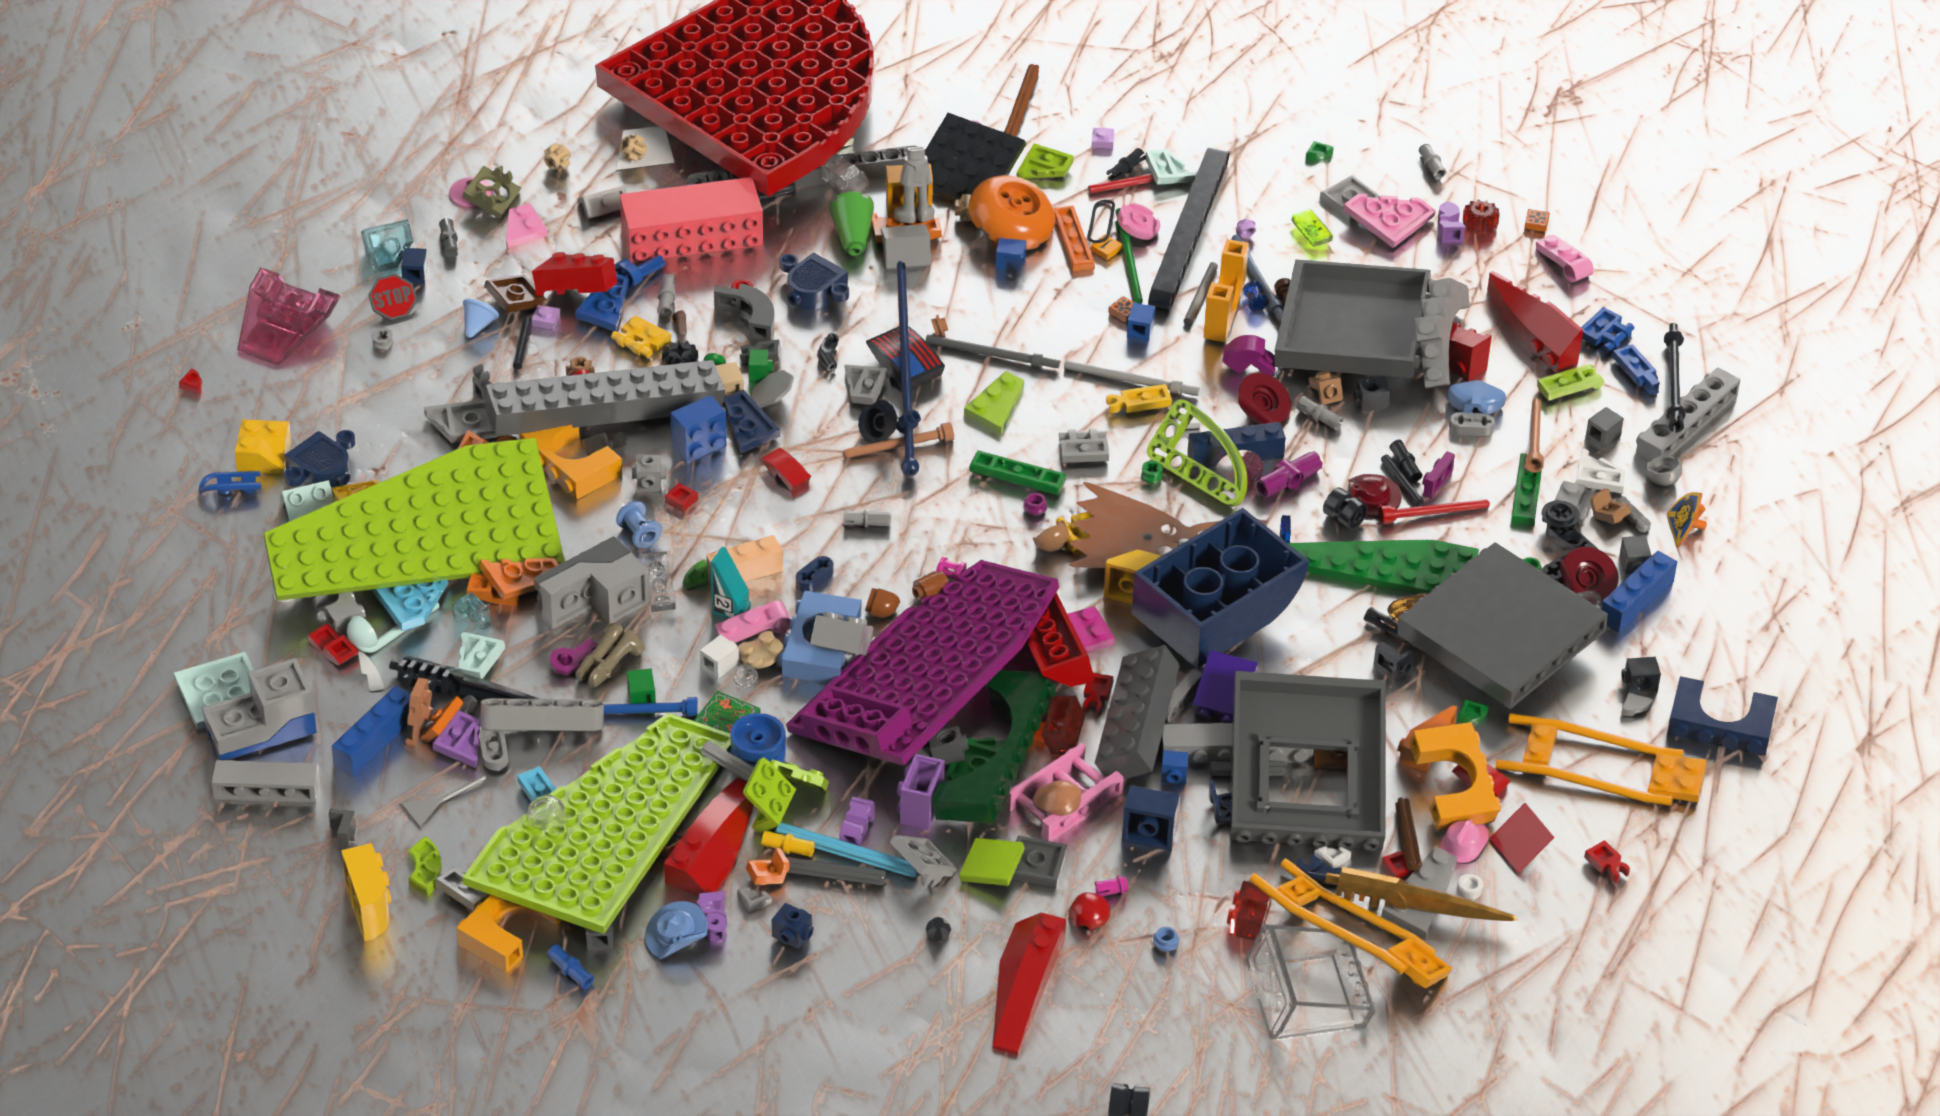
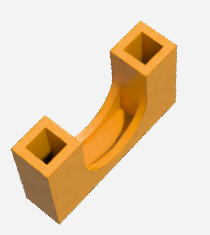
M1226 239L1221 255L1219 283L1211 282L1206 297L1203 335L1205 339L1226 342L1245 287L1249 243Z
M572 425L519 434V439L536 438L543 471L548 474L552 481H556L566 493L571 494L576 500L622 476V458L608 446L581 459H566L555 454L561 447L580 438L579 427L572 428Z
M1472 722L1414 730L1409 743L1416 765L1450 761L1465 769L1472 783V787L1464 792L1434 797L1430 806V812L1436 831L1448 829L1453 823L1461 820H1472L1475 825L1494 822L1498 812L1501 810L1499 798L1495 797L1493 778L1491 775H1488L1486 756L1484 753H1481L1479 747L1480 737L1478 732L1474 731Z
M490 895L483 903H479L466 919H462L456 927L458 945L507 973L523 958V946L521 939L496 924L499 917L512 910L525 909L539 914L556 925L562 919Z

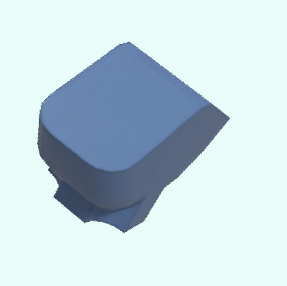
M1474 380L1450 386L1447 399L1460 412L1490 415L1499 411L1505 405L1506 394L1495 386L1483 381Z

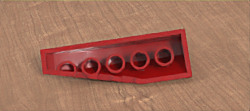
M1495 271L1489 272L1487 290L1503 320L1518 339L1555 373H1560L1578 364L1583 329L1553 303L1541 301V297L1535 293L1532 295L1526 293V288L1520 285L1515 287L1511 280Z
M1056 592L1029 636V649L1042 676L1069 687L1083 685L1095 679L1090 659Z
M736 778L696 818L664 862L665 884L698 897L700 893L717 892L735 867L737 854L741 849L743 836L749 824V817L754 809V805L743 793L747 781Z
M1041 912L1015 923L999 964L993 1049L1016 1055L1019 1054L1065 941V918Z

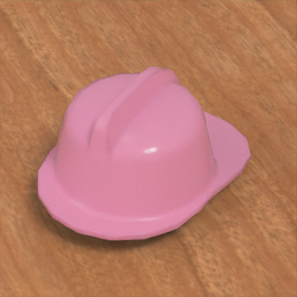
M1472 820L1457 821L1448 828L1442 838L1441 849L1458 857L1457 863H1468L1476 859L1490 837L1489 829L1484 824H1473Z

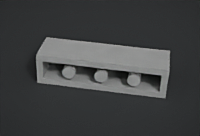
M216 760L212 778L214 800L316 803L320 782L318 763Z

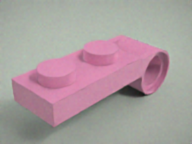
M1548 235L1536 241V250L1561 265L1564 275L1569 282L1574 283L1593 274L1594 267L1591 260L1556 235Z
M773 601L717 623L715 626L719 635L736 643L770 628L774 633H784L790 629L791 618L783 602Z

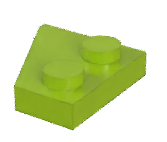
M771 760V764L788 781L823 791L827 790L829 781L823 777L824 773L814 769L805 771L800 769V766L792 763Z

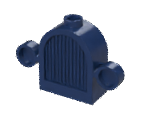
M814 252L800 263H798L797 257L793 254H784L780 257V269L788 273L787 299L791 305L805 310H815L826 306L833 300L844 302L849 299L848 271Z
M342 430L337 433L336 441H334L322 432L317 431L284 455L286 467L284 471L285 483L288 486L296 487L302 483L311 485L329 480L331 488L346 485L351 478L347 450L355 446V434L350 430Z

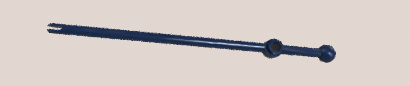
M899 261L897 263L903 414L898 418L896 429L904 434L905 459L901 464V470L905 475L913 476L917 474L920 467L914 457L913 429L918 426L921 416L916 410H912L906 264Z

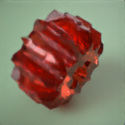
M1478 199L1477 202L1470 201L1468 205H1465L1462 221L1468 231L1473 230L1475 234L1481 232L1484 235L1485 232L1492 233L1493 229H1496L1499 225L1500 212L1495 203H1488V199L1485 201Z

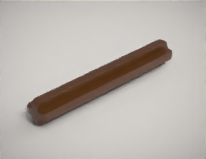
M1400 797L1395 806L1406 865L1409 871L1414 870L1417 872L1420 870L1419 867L1422 866L1411 804L1408 798L1403 799Z

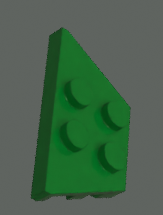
M995 737L967 739L969 749L965 750V761L951 763L946 774V781L964 776L985 764L1000 750L1006 740L995 741Z

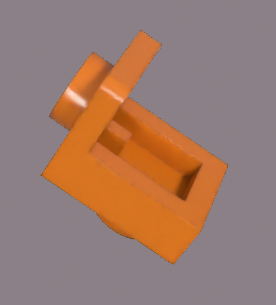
M775 848L772 860H748L746 870L755 885L783 884L790 865L788 858L785 857L781 848Z

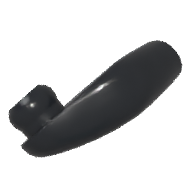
M829 333L823 339L817 352L818 359L827 371H834L837 368L833 352L838 346L839 337L835 333Z

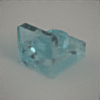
M472 592L453 602V618L456 622L468 617L472 623H476L482 629L491 625L489 608Z

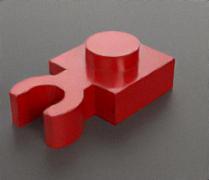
M1093 672L1095 679L1086 682L1083 691L1084 698H1086L1083 702L1084 713H1087L1090 706H1096V715H1100L1102 713L1101 701L1108 702L1114 677Z
M1605 840L1585 851L1584 858L1600 873L1607 870L1612 881L1619 882L1620 874L1618 872L1623 873L1626 877L1629 876L1630 867L1626 863L1620 862L1621 855Z

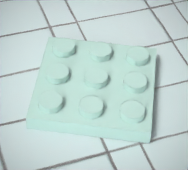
M246 652L174 673L176 684L197 730L205 728L202 707L250 693L248 672L254 669Z

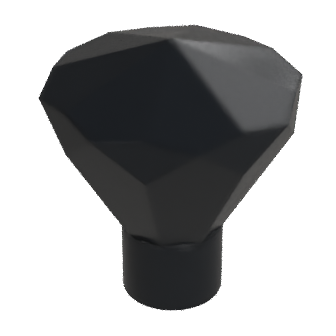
M935 917L929 920L925 930L930 939L939 942L948 938L951 927L946 919Z

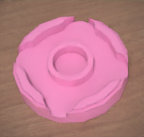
M1130 203L1129 206L1125 204L1117 215L1121 228L1139 239L1149 240L1156 237L1161 227L1159 219L1153 217L1154 213L1140 204Z

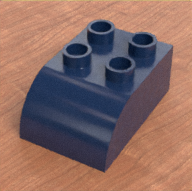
M1241 508L1134 572L1132 615L1198 669L1206 664L1210 650L1223 653L1273 622L1287 608L1299 591L1308 570L1309 560L1247 510Z

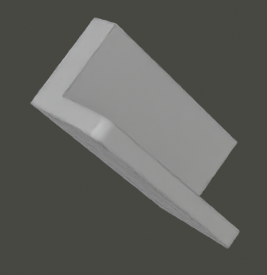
M625 185L583 196L577 199L578 204L583 203L586 217L589 219L620 210V194L627 192Z

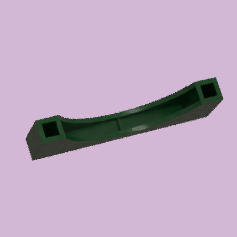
M1000 670L988 682L987 690L991 705L1003 711L1012 721L1010 733L1000 750L985 764L964 776L939 783L931 799L936 820L994 823L997 814L1002 810L1005 797L1010 793L1013 780L1017 778L1018 769L1021 763L1025 761L1026 752L1033 744V737L1036 731L1040 729L1041 720L1044 714L1048 712V705L1051 699L1055 697L1056 686L1052 683L1051 679L1042 676L1040 672Z

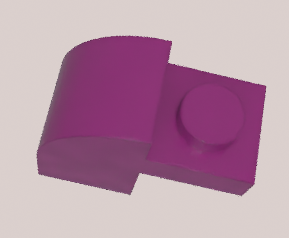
M1242 335L1224 346L1222 362L1238 374L1251 365L1264 374L1271 376L1275 373V356L1271 351L1265 349L1266 340L1256 335Z

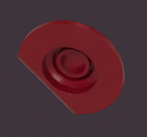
M1252 373L1246 376L1240 383L1238 403L1250 419L1258 424L1282 423L1291 412V399L1286 388L1277 379L1264 373Z
M1362 474L1348 479L1350 494L1368 505L1366 517H1378L1379 506L1390 505L1397 509L1401 504L1402 493L1399 486L1385 476Z
M1593 547L1574 549L1560 563L1565 587L1593 605L1601 604L1618 586V571L1613 560L1599 549Z

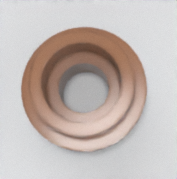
M938 314L935 315L936 318L931 319L936 336L942 335L944 337L946 336L945 331H948L945 317L940 318Z

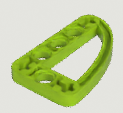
M1183 399L1175 401L1147 446L1148 457L1161 463L1166 469L1230 507L1240 505L1247 490V472L1237 447L1227 433L1199 408ZM1180 408L1187 410L1185 415L1179 412ZM1193 417L1207 427L1226 450L1234 470V484L1174 449ZM1173 418L1181 421L1180 425L1173 421ZM1174 425L1176 428L1175 434L1167 437L1165 434L1167 427ZM1159 448L1167 453L1166 458L1154 452L1155 449ZM1180 456L1182 459L1181 465L1178 468H1173L1171 465L1173 458ZM1198 467L1200 475L1196 479H1191L1190 471ZM1217 478L1218 487L1214 490H1209V481ZM1224 488L1232 493L1234 492L1235 498L1232 499L1222 493Z

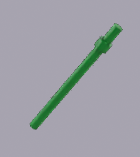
M1121 208L1115 210L1116 218ZM1117 220L1116 229L1121 237L1133 299L1135 303L1142 304L1143 298L1130 236L1121 228Z

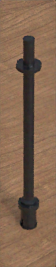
M1671 323L1669 325V332H1666L1663 338L1670 352L1671 406L1667 409V418L1669 419V429L1673 432L1675 427V433H1678L1684 429L1683 419L1686 414L1685 409L1680 405L1679 347L1684 343V336L1678 331V325Z

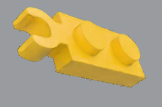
M1166 384L1123 390L1121 391V396L1115 394L1107 395L1106 404L1109 405L1110 413H1117L1121 409H1125L1126 413L1169 407L1172 404V399Z

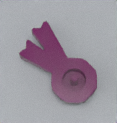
M589 638L574 650L566 647L555 649L550 655L549 665L555 673L566 676L576 672L579 663H582L584 658L596 649L598 643L593 642V639ZM605 654L602 659L605 660L608 655Z

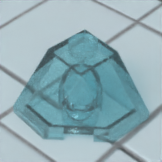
M408 219L366 228L361 231L365 251L374 273L398 268L403 258L404 248H410L414 241Z

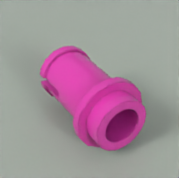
M1117 875V878L1095 881V886H1097L1095 887L1096 894L1101 896L1117 893L1124 895V892L1129 891L1126 876L1121 877V875Z

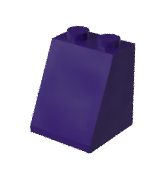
M1210 650L1193 702L1194 712L1205 719L1214 717L1221 719L1223 723H1232L1235 671L1259 672L1258 662Z

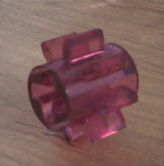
M1246 452L1242 459L1247 472V481L1253 482L1255 477H1261L1264 471L1262 469L1264 462H1261V458L1257 454Z

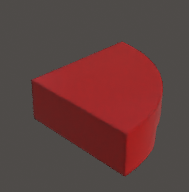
M191 368L179 381V388L200 395L203 390V383L199 373Z

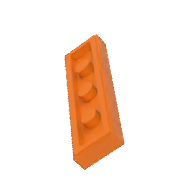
M1074 205L1053 208L1055 224L1072 271L1095 269V262Z

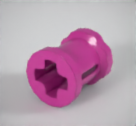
M942 556L936 572L942 571L948 578L957 581V575L967 569V564L965 562H953L948 560L947 557Z

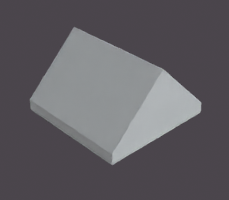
M926 224L881 228L886 270H897V263L899 261L905 262L906 269L931 267L930 234Z

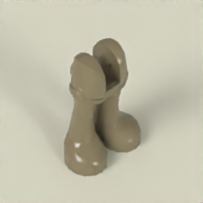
M611 623L604 629V637L596 649L584 658L577 669L576 678L578 680L585 681L589 677V685L596 688L612 675L611 672L624 655L628 653L631 656L637 657L642 654L645 646L641 639L631 630L624 632L620 624ZM612 646H615V648L608 655V657L605 660H603L602 658L609 651V649Z

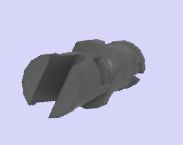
M444 218L439 222L441 229L440 242L444 246L445 256L454 258L458 255V236L454 231L453 220L447 218L448 224H446Z

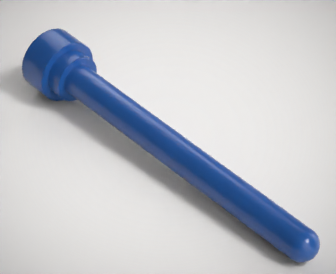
M687 697L682 702L604 704V714L682 712L687 714L688 717L698 716V697Z

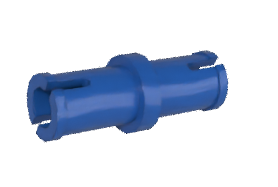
M558 944L549 949L547 957L561 968V973L564 976H570L582 989L588 988L593 983L594 976L580 965V961L576 957H571Z

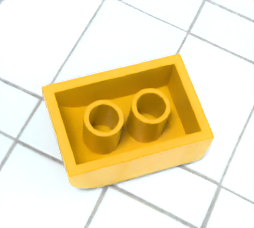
M372 843L341 850L345 885L364 941L378 937L387 929L389 925L388 904L392 903L389 889L386 888L390 886L388 874L381 869L383 867L380 852L375 853Z

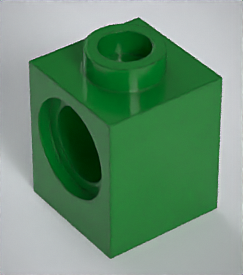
M652 668L627 671L630 704L656 703Z

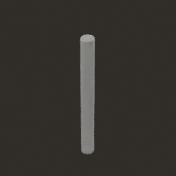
M1210 262L1183 320L1186 325H1191L1218 268L1216 262Z

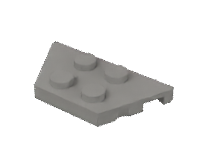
M485 400L424 407L425 417L451 443L461 442L468 430L483 439L499 437L494 435L484 407Z

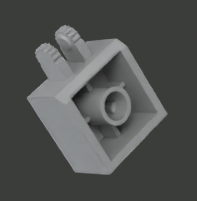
M824 612L823 616L816 615L810 644L861 655L867 654L874 628L867 625V620L848 616L847 621H844L843 615Z

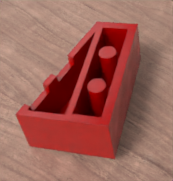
M556 252L552 254L551 258L532 270L536 296H543L546 291H557V295L565 294V290L577 289L578 293L606 292L618 283L614 259L604 257L601 254L585 256L583 253L568 255L565 252Z
M1453 322L1449 340V368L1467 381L1487 370L1492 335H1481L1473 328L1466 330L1461 328V324Z

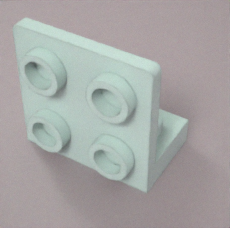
M329 480L282 491L280 498L282 506L286 507L289 521L335 502Z

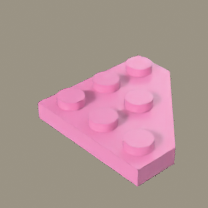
M1357 194L1346 202L1343 207L1344 212L1392 248L1431 220L1436 213L1434 208L1420 198L1411 197L1410 200H1398V196L1380 195L1379 198L1367 197V194Z

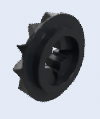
M679 340L677 343L669 342L668 346L663 347V352L661 353L662 360L666 365L690 363L698 360L696 346L694 344L690 345L688 341L684 343ZM677 352H682L681 357H679Z
M1562 500L1548 502L1541 511L1542 522L1548 523L1549 528L1556 527L1557 530L1564 528L1568 531L1570 526L1576 527L1580 517L1576 506Z

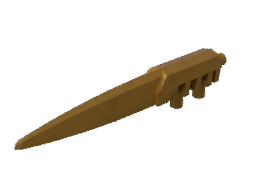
M1342 867L1340 875L1328 872L1326 874L1325 883L1338 885L1336 895L1341 896L1343 891L1344 898L1351 902L1354 901L1355 894H1358L1359 901L1363 902L1365 896L1370 897L1369 906L1371 908L1379 907L1380 899L1385 900L1384 906L1389 907L1391 903L1395 908L1404 910L1412 908L1432 913L1483 920H1518L1515 915L1448 893L1407 884L1400 878Z

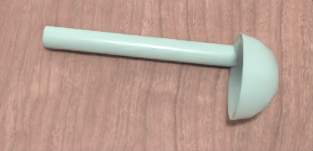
M438 602L435 605L432 612H434L440 607ZM356 615L348 623L346 633L349 641L362 652L373 653L405 631H401L397 625L377 639L372 626L364 618Z

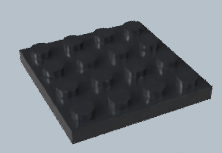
M947 112L925 149L928 164H931L933 194L952 201L960 200L963 194L972 195L975 188L984 180L994 176L1009 175L1024 150L1026 141Z

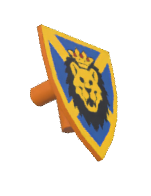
M1691 492L1685 494L1666 513L1677 547L1686 539L1692 527L1700 530H1705L1707 527V522L1699 519L1706 510L1705 506L1701 504L1703 493Z

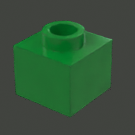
M750 349L749 382H760L768 373L773 372V359H768V350Z

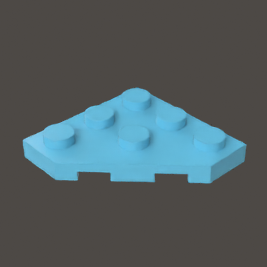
M444 579L437 582L372 589V592L401 631H405L426 623L449 580Z

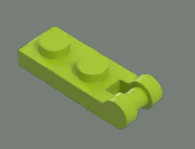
M1587 364L1538 379L1537 387L1549 401L1592 387L1599 389L1605 381L1600 374H1596L1597 371L1592 364Z

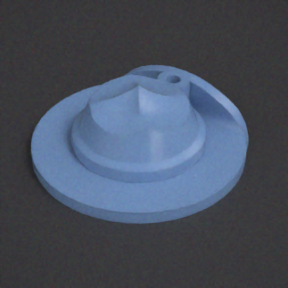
M687 901L672 902L663 906L651 917L646 927L645 940L649 950L661 960L707 936L708 922L706 915L699 906Z

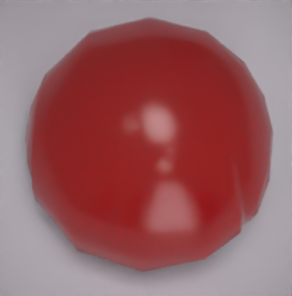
M1084 892L1078 895L1069 908V920L1076 928L1083 925L1087 926L1089 930H1093L1094 928L1104 926L1110 917V905L1107 900L1093 892Z

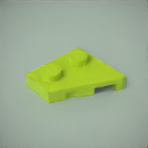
M1033 143L1017 170L1016 177L1023 179L1065 177L1074 162V155Z

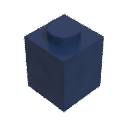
M404 248L401 263L402 278L411 283L425 284L428 271L427 249Z

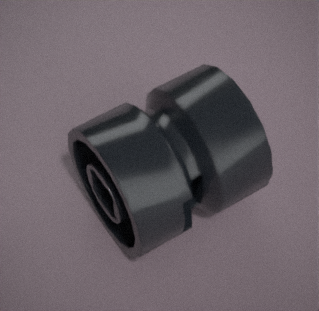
M1338 487L1327 496L1323 505V512L1332 519L1338 520L1340 524L1349 530H1354L1365 519L1368 505L1360 499L1353 497L1352 494L1343 488Z
M1112 1082L1108 1116H1147L1150 1087L1135 1085L1133 1089H1129L1128 1084Z

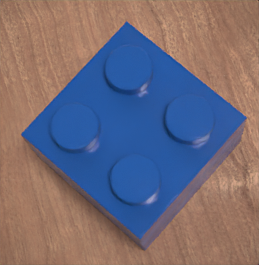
M711 395L670 412L672 448L686 463L727 446L726 411Z

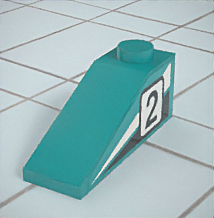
M722 546L711 560L712 614L729 619L749 611L751 602L749 601V590L727 548Z

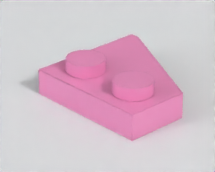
M530 203L509 209L506 235L507 248L548 236L547 228Z

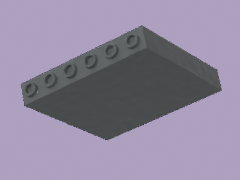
M1295 259L1274 350L1275 367L1413 378L1414 369H1419L1420 356L1417 354H1421V344L1417 341L1415 318L1423 317L1422 299L1431 298L1428 281L1435 280L1431 279V270Z
M1494 542L1489 547L1482 549L1474 559L1467 561L1456 573H1452L1441 585L1435 586L1427 596L1420 598L1408 611L1402 612L1398 618V635L1511 709L1606 631L1608 614Z

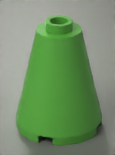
M861 192L842 193L836 196L837 200L830 202V214L844 251L852 256H857L866 250L874 202L870 196L868 198L863 197Z

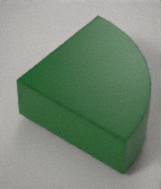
M1313 141L1306 152L1305 159L1322 160L1328 158L1333 154L1334 146Z
M1465 699L1458 713L1457 722H1477L1487 715L1489 706Z

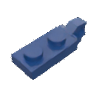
M1633 344L1613 350L1612 358L1638 386H1644L1645 391L1650 395L1659 393L1660 382L1656 374L1657 370Z

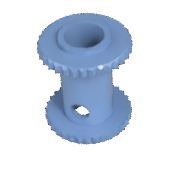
M632 501L619 510L616 522L620 528L631 529L634 534L632 536L634 546L641 549L646 548L658 541L662 534V526L658 521H648L646 519V506L642 502Z

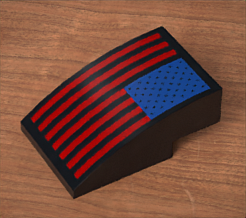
M898 326L866 340V344L881 367L887 368L888 378L893 377L902 390L900 331ZM909 327L912 389L941 376L945 365L932 347L915 330Z

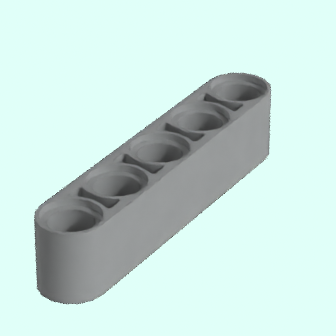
M491 698L482 700L480 707V726L489 730L598 731L603 729L604 703L598 700Z

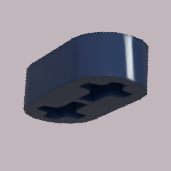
M820 556L808 563L796 573V588L801 592H812L833 576V560L827 556Z

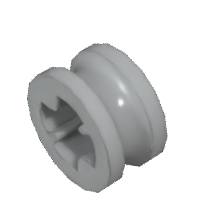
M378 328L372 333L373 345L376 348L387 349L393 345V334L390 329Z

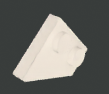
M1582 449L1576 484L1586 486V488L1598 490L1606 488L1610 492L1622 493L1626 470L1610 464L1609 461L1600 458L1598 461L1589 456L1588 450Z

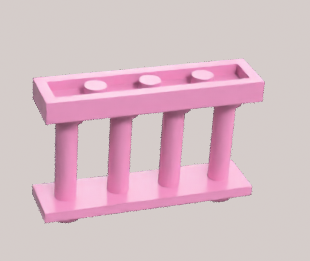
M1081 743L1075 748L1069 749L1063 756L1019 785L1013 786L1007 796V809L1011 812L1020 805L1025 807L1042 821L1041 838L1046 841H1053L1121 795L1123 792V776L1117 771L1110 776L1104 777L1084 761L1085 745ZM1078 768L1093 780L1096 785L1090 789H1085L1071 778L1068 773ZM1057 780L1070 781L1081 788L1079 808L1075 812L1064 816L1048 814L1038 809L1030 798L1035 795L1038 788Z

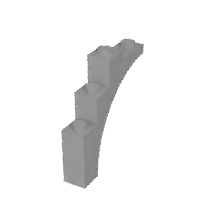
M1450 277L1428 281L1431 298L1422 299L1423 317L1415 318L1417 341L1421 344L1425 388L1428 389L1450 385L1449 340L1452 323L1460 309L1470 308L1468 285Z

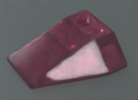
M260 267L249 288L237 350L279 365L331 315L340 299V295L319 288L316 294L286 284L279 273Z

